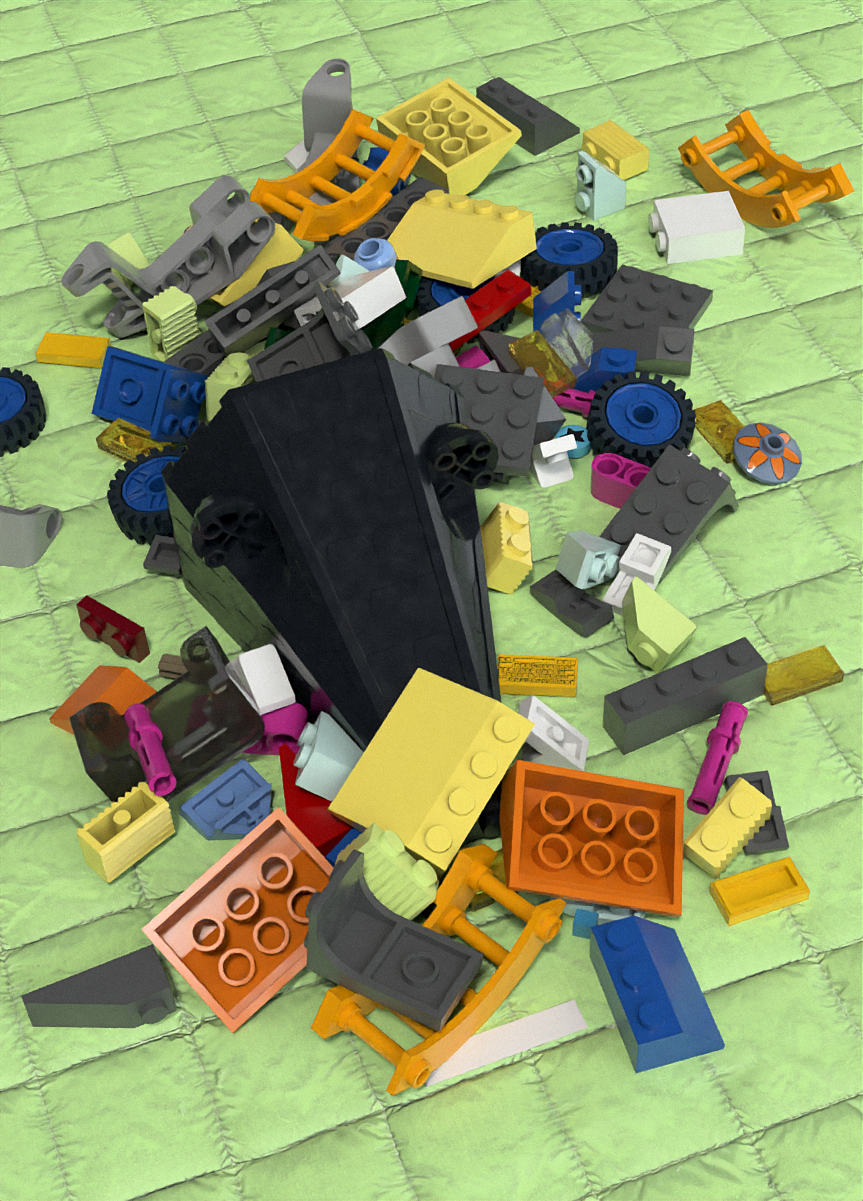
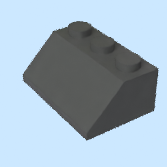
M500 77L491 79L489 82L476 88V98L521 130L522 136L515 144L534 156L580 133L578 126Z

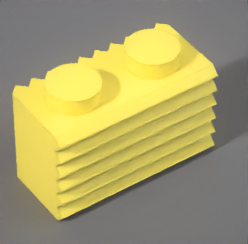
M610 119L607 123L604 122L603 125L599 124L598 127L594 126L593 129L590 128L588 131L585 130L583 132L581 151H585L608 166L621 179L626 180L648 170L649 148Z
M500 502L480 526L487 587L507 594H513L514 589H518V585L522 584V580L526 579L525 575L529 574V570H533L528 511Z
M739 777L683 842V853L712 878H720V872H726V866L731 865L732 859H737V853L742 852L743 846H748V840L753 839L754 833H759V827L764 826L765 820H770L771 800L746 780Z
M138 782V787H132L131 792H125V797H118V802H112L111 807H105L104 812H99L97 818H91L90 823H84V828H77V836L85 863L106 883H110L176 832L173 828L171 810L169 809L170 805L163 797L155 795V791L151 792L148 784L145 782Z

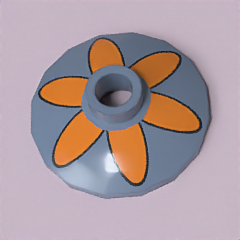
M761 422L748 424L739 430L733 441V455L739 467L748 476L759 482L772 485L787 483L796 477L802 465V453L796 441L786 431L775 425Z

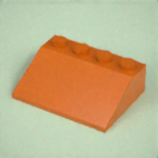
M516 760L503 776L499 820L506 888L508 890L667 916H681L684 789Z
M278 807L141 930L226 1027L234 1033L307 965V948L304 947V940L308 932L309 918L305 917L306 907L312 895L316 891L322 892L327 886L334 867Z

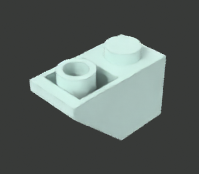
M585 151L578 152V166L576 167L577 193L575 195L577 207L593 221L625 209L626 182L608 166Z
M583 530L566 533L555 569L575 587L580 589L610 581L619 570L621 557L618 554L621 545Z
M321 711L314 725L308 722L299 737L297 745L300 746V749L293 763V766L298 768L295 785L329 801H333L364 753L327 713Z

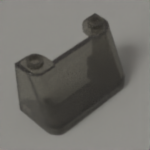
M207 626L190 636L183 642L180 648L181 660L188 671L140 703L145 705V709L147 707L150 709L153 722L161 729L163 736L161 744L166 753L171 771L176 778L174 790L167 795L161 796L167 802L253 746L262 738L265 732L264 721L255 703L218 640ZM95 702L85 706L69 717L86 774L112 802H118V797H125V792H131L132 787H138V782L148 784L138 753L130 746L128 739L130 730L125 722L124 714L121 716L108 703Z

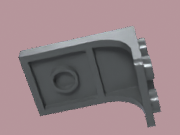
M320 281L313 284V289L322 306L321 310L308 323L247 360L255 381L258 382L364 353L372 349L369 338L363 330L358 329L355 323L359 320V317L349 301L343 303L340 295L333 287L328 289Z
M670 444L599 536L621 545L618 554L621 558L636 533L671 546L669 559L658 584L662 582L702 527L717 510L725 507L731 512H735L739 507L735 497L736 492L730 483L731 478L726 473L716 467L709 470L700 464V458L687 448H682L679 451Z
M354 849L345 861L339 860L336 863L327 886L322 892L316 891L307 904L305 917L309 918V925L304 940V947L307 948V969L440 1032L481 968L484 954L404 918L384 906L374 896L365 881L363 873L364 853Z

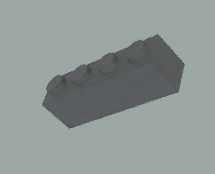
M743 637L605 695L603 728L621 753L626 755L721 714L723 704H726L728 701L744 704L763 696L768 663L748 639Z

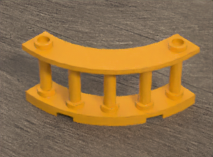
M352 109L334 141L313 163L285 178L275 180L258 178L255 187L250 193V201L258 203L267 213L278 212L296 222L297 225L293 235L301 240L318 242L327 241L329 236L334 234L344 236L370 220L393 197L389 192L399 179L402 181L406 180L418 161L425 144L399 133L395 141L369 128L374 119L373 117ZM363 139L389 152L376 171L351 159ZM343 168L366 182L356 191L350 193L330 181ZM319 190L336 199L337 202L320 206L309 198Z
M749 110L737 115L725 124L728 132L702 145L697 136H694L678 147L683 164L691 170L708 193L729 191L740 217L746 222L757 226L769 228L788 226L801 220L797 211L813 202L826 203L835 201L854 192L841 163L826 168L814 167L809 170L803 169L801 163L791 159L784 153L781 155L776 154L770 148L771 141L760 129ZM734 143L747 160L722 172L709 155ZM753 170L759 172L767 179L747 190L733 182V180ZM775 189L783 191L778 194L765 195Z
M480 844L459 851L444 881L436 891V899L433 903L437 906L422 925L444 936L456 934L499 967L478 993L470 987L467 988L459 1001L464 1008L438 1032L346 987L338 985L327 990L311 1026V1029L323 1039L341 1031H352L395 1066L396 1070L386 1089L392 1096L410 1087L414 1089L419 1088L434 1070L446 1062L473 1036L515 988L543 945L550 942L561 928L562 920L559 917L567 903L558 898L535 907L513 890H508L505 884L492 876L493 871L490 867L497 852L486 844ZM484 891L527 923L510 952L466 920V913L464 911L477 892ZM377 1007L381 1010L387 1008L425 1040L405 1050L366 1019L365 1016Z

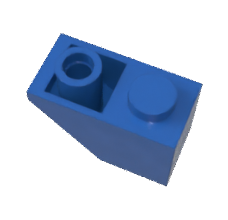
M574 271L565 272L533 298V344L535 346H574V332H580L581 313L574 312V305H581V285H575Z

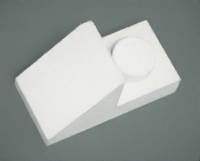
M574 434L533 446L530 472L541 488L573 479L574 475L567 451L577 448Z
M272 644L241 653L236 659L220 664L221 678L258 715L295 703L294 692L277 650Z
M534 695L521 700L518 714L535 723L524 742L521 760L584 771L589 739Z

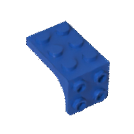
M107 346L91 414L151 432L150 438L157 442L185 443L199 426L198 415L201 403L206 397L205 380H207L208 375L123 349Z

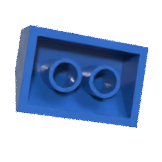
M630 916L591 927L589 957L635 1073L724 1049L725 1043L675 929L637 916Z

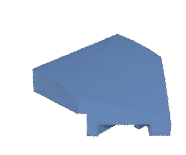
M242 758L182 804L179 814L207 841L243 839L270 815L272 783H268Z

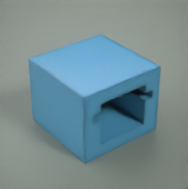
M577 909L573 921L572 935L590 939L591 927L598 925L599 913Z

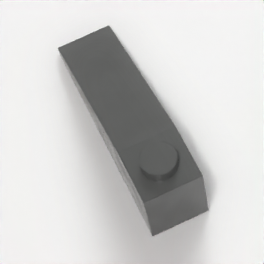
M320 244L207 319L205 323L209 334L226 358L231 353H244L269 334L270 327L277 328L295 313L294 310L314 297L316 293L313 289V284L320 281L324 286H327L341 274L340 270Z

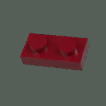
M88 595L76 604L80 618V628L89 638L104 642L118 655H126L138 663H141L150 654L144 627Z

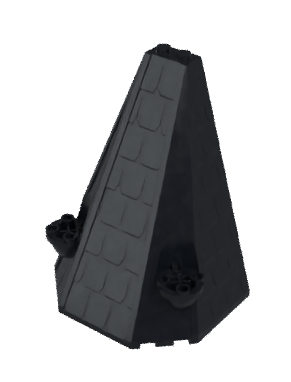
M378 348L227 390L219 400L221 409L210 422L203 420L185 441L188 449L176 463L169 461L161 471L182 581L186 590L206 609L244 652L272 644L277 650L294 692L295 702L303 705L309 713L307 721L314 725L321 711L329 714L363 752L370 744L418 667L501 702L481 529L475 497V489H485L494 482L495 475L493 472L499 459L498 448L487 433L467 426L464 397L459 388L450 383L444 385L435 380L431 373L412 363L406 365L396 360L389 351ZM502 779L461 847L486 837L493 838L501 834L499 817Z

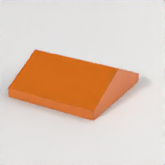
M99 665L54 712L49 720L51 724L114 755L128 740L130 730L124 719L127 708L134 704H144L145 709L148 707L152 713L163 699L160 693L129 668Z

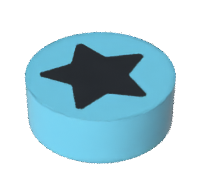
M568 425L557 432L556 439L574 434L577 448L567 451L568 458H580L590 452L592 441H588V430L585 427Z

